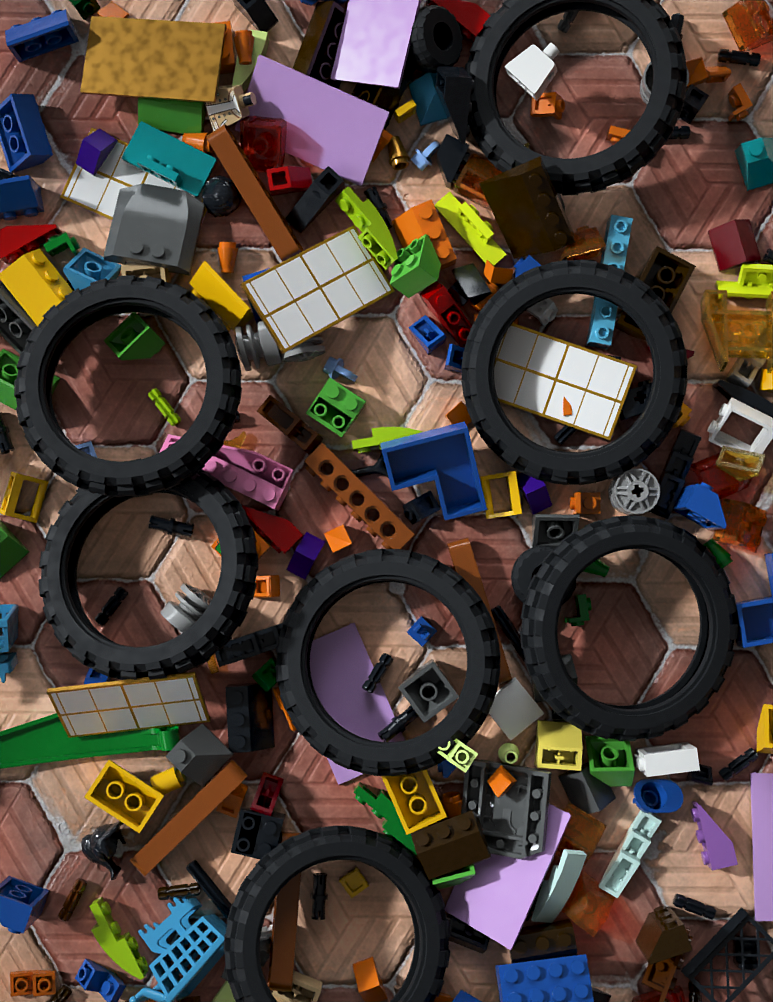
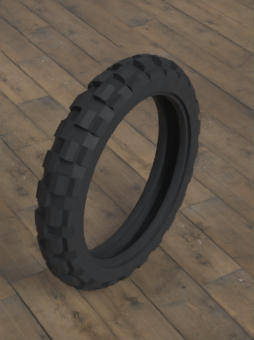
M505 0L502 3L503 6L496 13H492L483 24L484 28L479 36L475 38L469 51L468 63L465 64V70L475 82L474 93H471L470 96L472 114L468 115V124L474 139L488 160L498 170L505 172L541 156L556 193L562 195H578V193L585 192L594 193L607 189L608 186L625 181L633 176L641 167H645L657 155V152L666 144L673 133L684 105L687 86L686 57L677 28L674 27L670 16L664 8L654 0ZM570 11L602 13L628 26L639 37L649 54L653 68V85L645 111L637 124L625 137L611 147L596 154L580 158L562 159L536 153L517 141L507 130L500 118L496 90L498 75L503 61L514 43L532 26L546 18Z
M563 260L551 262L532 268L510 280L487 301L471 327L463 352L461 367L463 396L467 411L480 437L500 459L511 467L537 480L554 484H592L612 479L639 465L668 436L674 423H676L682 409L684 396L686 395L688 381L687 354L681 331L669 311L670 309L660 296L639 278L625 272V270L597 261ZM565 294H584L599 297L626 312L644 334L653 362V382L650 396L637 421L622 436L611 443L597 449L582 452L552 450L536 444L521 434L502 410L494 382V366L497 351L502 338L511 324L524 311L547 298Z
M135 275L118 276V279L112 280L101 279L90 283L91 286L81 290L78 288L64 296L66 299L57 306L53 305L43 315L44 319L38 327L34 326L26 340L28 343L24 352L20 353L16 367L18 369L17 379L14 380V397H16L17 401L16 412L19 424L22 426L25 438L32 450L35 451L47 467L65 481L80 489L109 497L123 498L125 496L141 497L153 495L154 492L166 491L181 484L180 482L189 476H194L205 467V464L212 456L215 457L224 445V440L228 433L231 432L237 418L236 413L241 401L242 374L240 361L232 338L221 319L201 298L193 295L189 290L177 284L167 283L164 279L149 276L139 278ZM140 312L164 317L176 323L191 335L198 344L204 358L207 379L206 392L202 407L194 423L173 445L160 453L140 460L109 461L81 451L63 433L55 417L52 403L53 378L65 349L83 330L109 316Z
M201 469L194 476H189L181 481V484L166 491L154 492L177 495L197 504L213 524L221 549L220 578L209 606L189 629L179 636L158 645L130 647L117 644L105 637L93 626L85 614L77 588L78 561L89 533L96 523L112 508L135 496H125L123 498L109 497L78 488L76 490L77 494L70 501L67 500L59 510L58 514L60 515L54 525L51 524L45 540H47L45 551L41 552L39 564L41 579L38 580L40 596L43 597V611L48 623L51 624L55 631L54 635L62 646L66 647L72 653V656L83 665L90 667L98 673L120 680H137V678L149 677L150 680L167 678V675L185 673L209 661L213 654L224 648L232 639L231 636L237 627L241 626L248 613L247 608L250 601L253 600L257 585L255 583L256 573L259 570L255 544L257 541L253 527L241 503L223 483L208 472Z
M616 516L585 525L579 531L571 533L561 541V544L556 549L550 551L541 562L542 566L537 574L533 576L527 589L529 592L526 602H523L521 613L522 631H520L521 648L524 651V662L529 676L536 685L535 688L544 701L551 706L553 711L580 730L605 739L619 741L651 739L662 736L664 732L671 729L676 730L688 723L690 717L694 714H699L709 704L708 700L714 692L718 693L725 681L724 674L727 668L732 665L735 654L733 651L734 640L738 639V623L735 621L734 614L737 611L734 594H731L729 588L730 581L724 569L720 568L714 554L707 546L702 545L697 540V537L685 529L673 525V523L645 516ZM628 549H645L670 561L682 572L689 582L699 609L700 633L698 644L685 673L663 694L636 705L617 706L602 703L583 692L572 680L563 664L557 635L560 610L573 582L593 562L613 552Z
M366 550V552L349 555L331 566H327L316 574L295 597V601L290 609H288L282 622V629L277 640L275 652L277 653L275 666L276 680L279 685L282 703L293 725L300 735L310 743V746L322 756L324 755L335 764L362 774L374 776L408 775L426 770L445 761L446 758L438 754V751L448 755L456 745L454 741L456 738L467 744L482 726L492 707L499 684V641L495 625L484 602L474 588L452 568L441 563L439 560L409 550ZM397 582L408 584L436 597L449 609L456 619L466 645V678L454 707L434 728L418 737L405 741H373L357 736L343 728L322 706L311 678V646L323 617L345 595L374 583ZM450 741V747L447 750H440L438 748H446L448 746V742Z
M328 826L307 830L278 844L276 848L255 864L256 866L244 879L231 905L227 918L226 934L224 936L225 969L228 983L236 1002H277L266 983L260 961V937L265 916L277 894L292 878L307 868L334 860L358 861L382 872L401 892L410 910L415 935L413 959L402 987L390 1002H434L435 998L439 997L450 957L449 937L451 936L449 920L445 912L446 906L440 891L433 885L432 880L428 879L422 864L416 856L392 838L379 832L353 826Z

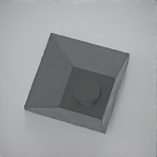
M433 659L417 669L398 687L424 723L459 698V695Z
M201 724L182 738L166 755V758L181 773L202 787H205L234 754L204 724Z

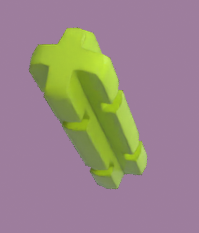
M157 388L148 393L149 398L153 402L155 401L157 408L164 417L168 418L167 421L172 426H176L181 422L179 415L174 413L175 410L165 397H162L161 392Z

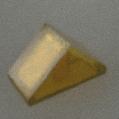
M723 446L716 466L738 481H743L759 476L766 455Z

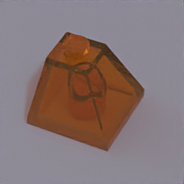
M583 226L576 229L577 232L574 233L575 243L566 246L558 261L586 260L598 257L606 245L597 228Z
M581 870L575 887L561 911L575 924L594 937L607 920L615 897L599 888V882Z

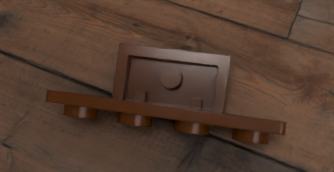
M686 928V932L691 944V941L693 939V937L689 935L691 929ZM678 955L651 965L648 964L641 984L662 993L659 1002H669L666 999L668 990L673 992L677 982V978L674 977L676 969L681 970L685 957Z

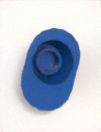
M643 779L637 782L634 787L633 804H636L639 810L647 814L671 813L681 808L683 793L681 788L671 780Z

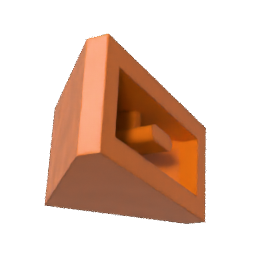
M373 957L352 964L358 991L364 1002H381L388 999Z

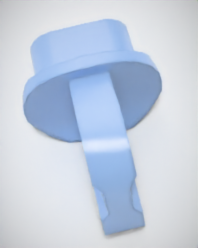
M434 141L424 151L416 148L415 151L417 153L411 158V161L421 171L428 165L432 166L430 157L440 148L441 144L438 141Z
M329 357L323 368V372L329 374L333 380L341 375L355 382L358 377L353 372L344 368V362L341 358Z

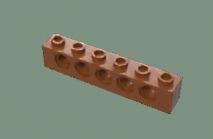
M323 443L304 460L307 464L305 469L313 477L317 474L322 479L320 484L328 492L333 490L338 495L335 499L343 507L348 505L353 510L350 514L359 523L363 520L368 525L366 530L373 537L379 535L384 540L381 544L386 549H401L415 535ZM329 463L333 466L332 474L324 475L321 469L324 464ZM338 480H348V488L343 491L337 488ZM355 494L363 495L364 502L362 505L356 506L352 503V497ZM370 509H376L379 511L380 516L378 520L370 521L367 518V512ZM384 525H393L395 533L389 537L385 536L382 532Z

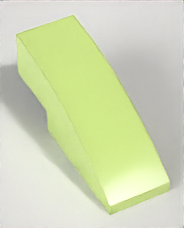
M251 29L252 36L255 37L252 64L240 65L237 55L232 85H241L243 92L250 84L258 56H266L270 41L268 32Z

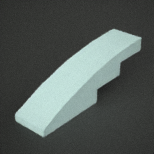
M640 810L610 861L598 885L599 888L616 898L619 897L640 865V859L650 845L651 837L662 822L661 817L654 813L647 814Z
M563 850L559 865H553L549 880H543L531 918L533 922L552 923L563 909L583 868L587 856L583 851Z

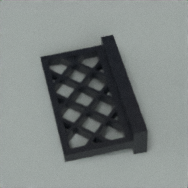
M741 907L689 961L681 972L711 1002H717L714 999V988L727 989V1000L725 1002H732L773 959V952L770 955L760 954L759 942L770 941L773 944V938ZM748 922H751L756 927L757 938L743 937V927ZM740 931V937H734ZM759 931H760L766 938H759ZM731 940H741V954L728 953V943ZM743 940H757V954H744ZM725 947V953H719ZM715 956H725L726 970L713 969L712 959ZM728 956H741L742 970H729ZM744 956L758 957V967L755 971L745 970ZM760 957H767V958L761 963ZM710 963V969H704ZM701 971L710 972L711 986L701 985L695 977ZM713 972H726L727 986H714ZM729 972L742 973L743 983L739 987L729 985ZM745 973H752V974L745 980ZM705 988H711V995ZM730 989H736L730 996Z

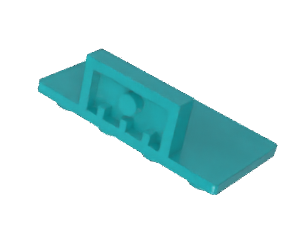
M142 121L139 123L122 156L124 161L195 197H199L217 162L216 158Z

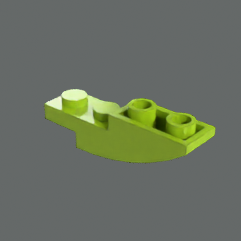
M348 186L340 193L335 202L362 232L358 239L362 242L363 246L387 270L398 259L390 231L369 199L362 202Z
M403 427L371 428L373 437L352 440L353 451L358 450V454L371 452L370 448L378 446L379 450H381L380 443L421 433L422 431Z
M102 897L94 900L89 907L97 921V924L91 930L96 940L118 966L130 975L140 980L143 979L148 972V963L145 957H141L138 951L137 940L135 937H131L129 932L123 935L120 934L121 928L118 922L113 920L111 908L107 901L104 902Z

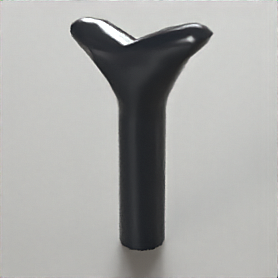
M382 453L374 465L350 470L356 477L380 474L389 478Z

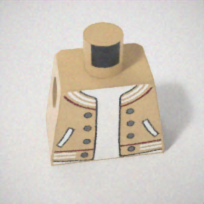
M241 85L218 86L216 103H205L213 131H215L223 124L228 126L249 116L248 107L256 105V97L253 92L244 94Z

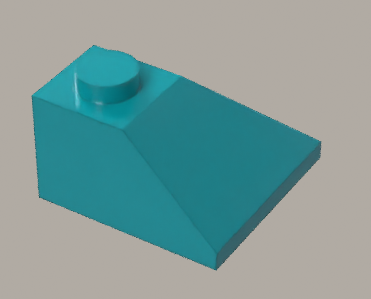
M761 137L741 143L735 150V154L747 191L773 184V138Z

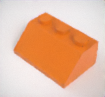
M432 199L410 208L392 221L402 248L410 245L414 239H419L427 234L440 260V270L456 264V255Z

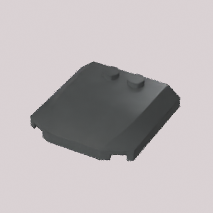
M144 183L120 189L103 255L104 261L126 264L127 261L168 268V272L190 276L205 204L184 190Z
M475 759L464 776L461 814L473 810L478 815L490 854L522 859L545 851L552 772ZM502 765L517 782L503 797L498 798L487 780Z

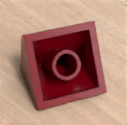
M735 219L708 230L719 272L740 267L742 263L751 264L761 261L750 219Z

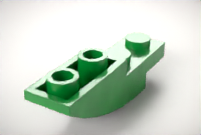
M359 782L354 788L356 800L363 805L367 803L373 808L371 811L378 818H385L382 828H384L383 833L392 839L396 838L401 842L400 845L417 855L411 834L406 835L390 796L382 789L375 795Z

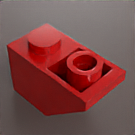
M284 166L266 169L271 196L307 191L312 184L310 167Z

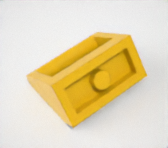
M11 471L0 513L37 523L49 482ZM23 480L39 483L30 516L15 512Z
M516 471L480 477L487 510H485L486 519L522 514ZM506 478L511 511L494 514L489 480Z

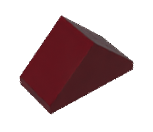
M263 772L250 809L271 816L284 779Z

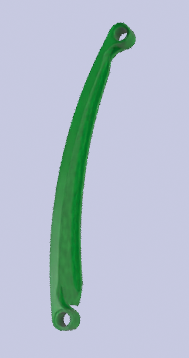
M57 713L0 731V769L150 750L170 751L180 741L179 726L68 738Z

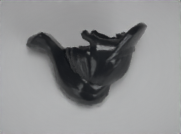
M121 821L102 825L93 834L83 837L81 841L83 854L93 863L106 867L110 872L111 880H115L121 871V867L117 866L112 860L116 853L118 839H120L122 844H126L120 831V826L124 824Z

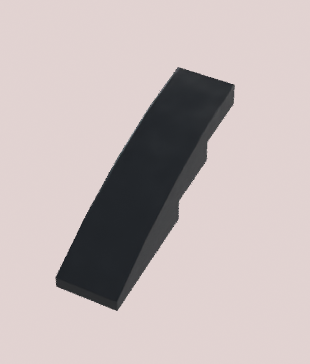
M719 380L712 385L728 401L732 397L773 418V404L765 398L741 386Z
M682 428L680 429L658 481L660 497L657 504L648 512L669 519L685 484V477L694 460L693 456L701 441V436Z
M280 623L230 640L222 650H218L215 653L219 667L275 649L283 624Z

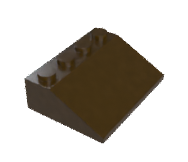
M541 156L479 183L514 259L555 251L575 243L574 231Z

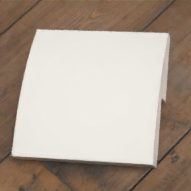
M514 677L496 692L489 714L511 741L541 717L544 712L516 677Z

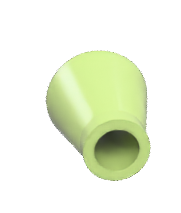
M505 743L498 750L500 761L506 764H514L520 755L518 747L513 743ZM513 753L514 756L507 759V755Z

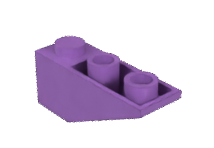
M693 801L691 815L693 821L697 822L699 830H696L698 842L702 843L704 851L701 852V857L704 865H707L712 871L738 865L732 841L701 805Z

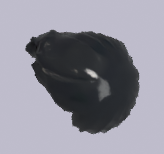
M219 175L206 182L202 199L208 213L214 217L228 216L238 208L242 196L230 178Z

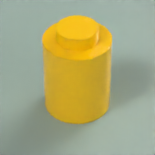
M175 766L150 777L152 787L164 795L183 787V781H185L184 774Z

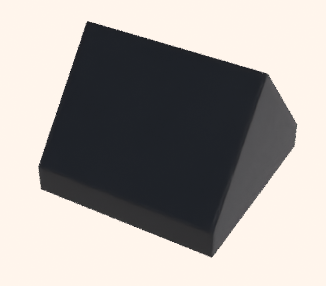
M699 764V771L688 772L686 781L712 786V767Z

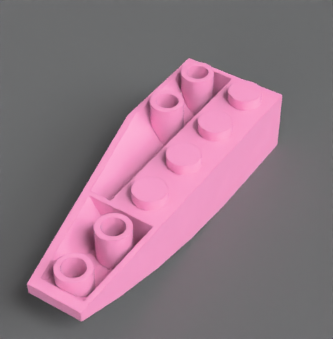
M168 434L160 452L173 445L181 437ZM223 445L215 457L212 456L205 464V467L202 468V470L217 478L225 486L278 511L287 495L294 472L293 469L255 451Z

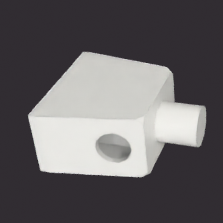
M552 43L543 51L533 44L505 66L506 72L537 101L557 73L556 64L552 60L560 51Z

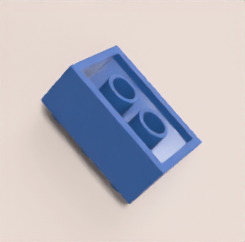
M66 9L63 11H53L51 15L43 18H33L31 22L23 25H13L5 31L7 47L19 62L79 42L73 22Z
M10 94L0 104V143L11 173L43 164L53 155L34 94Z
M30 175L0 180V219L15 220L17 216L22 215L34 217L38 213L44 212L40 186Z
M701 482V484L682 488L673 511L707 530L725 529L727 526L719 496L713 492V487Z
M8 876L0 883L1 925L7 927L8 931L12 933L24 934L41 916L50 890Z

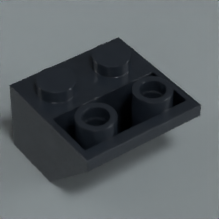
M241 808L231 853L256 859L264 857L278 846L286 814L273 811L272 815L268 816L251 809Z

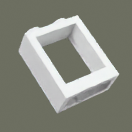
M731 397L727 404L724 403L721 406L718 419L710 423L707 430L709 432V441L755 464L773 439V418ZM732 411L763 426L751 446L720 431Z
M688 742L636 748V754L633 755L635 768H638L646 777L700 770L697 748Z

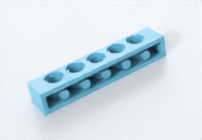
M617 215L610 216L606 225L600 263L624 270L633 218ZM594 296L586 346L608 349L611 346L618 306Z

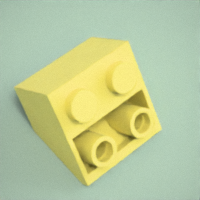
M537 720L534 759L536 767L581 771L583 752L581 730L569 722Z

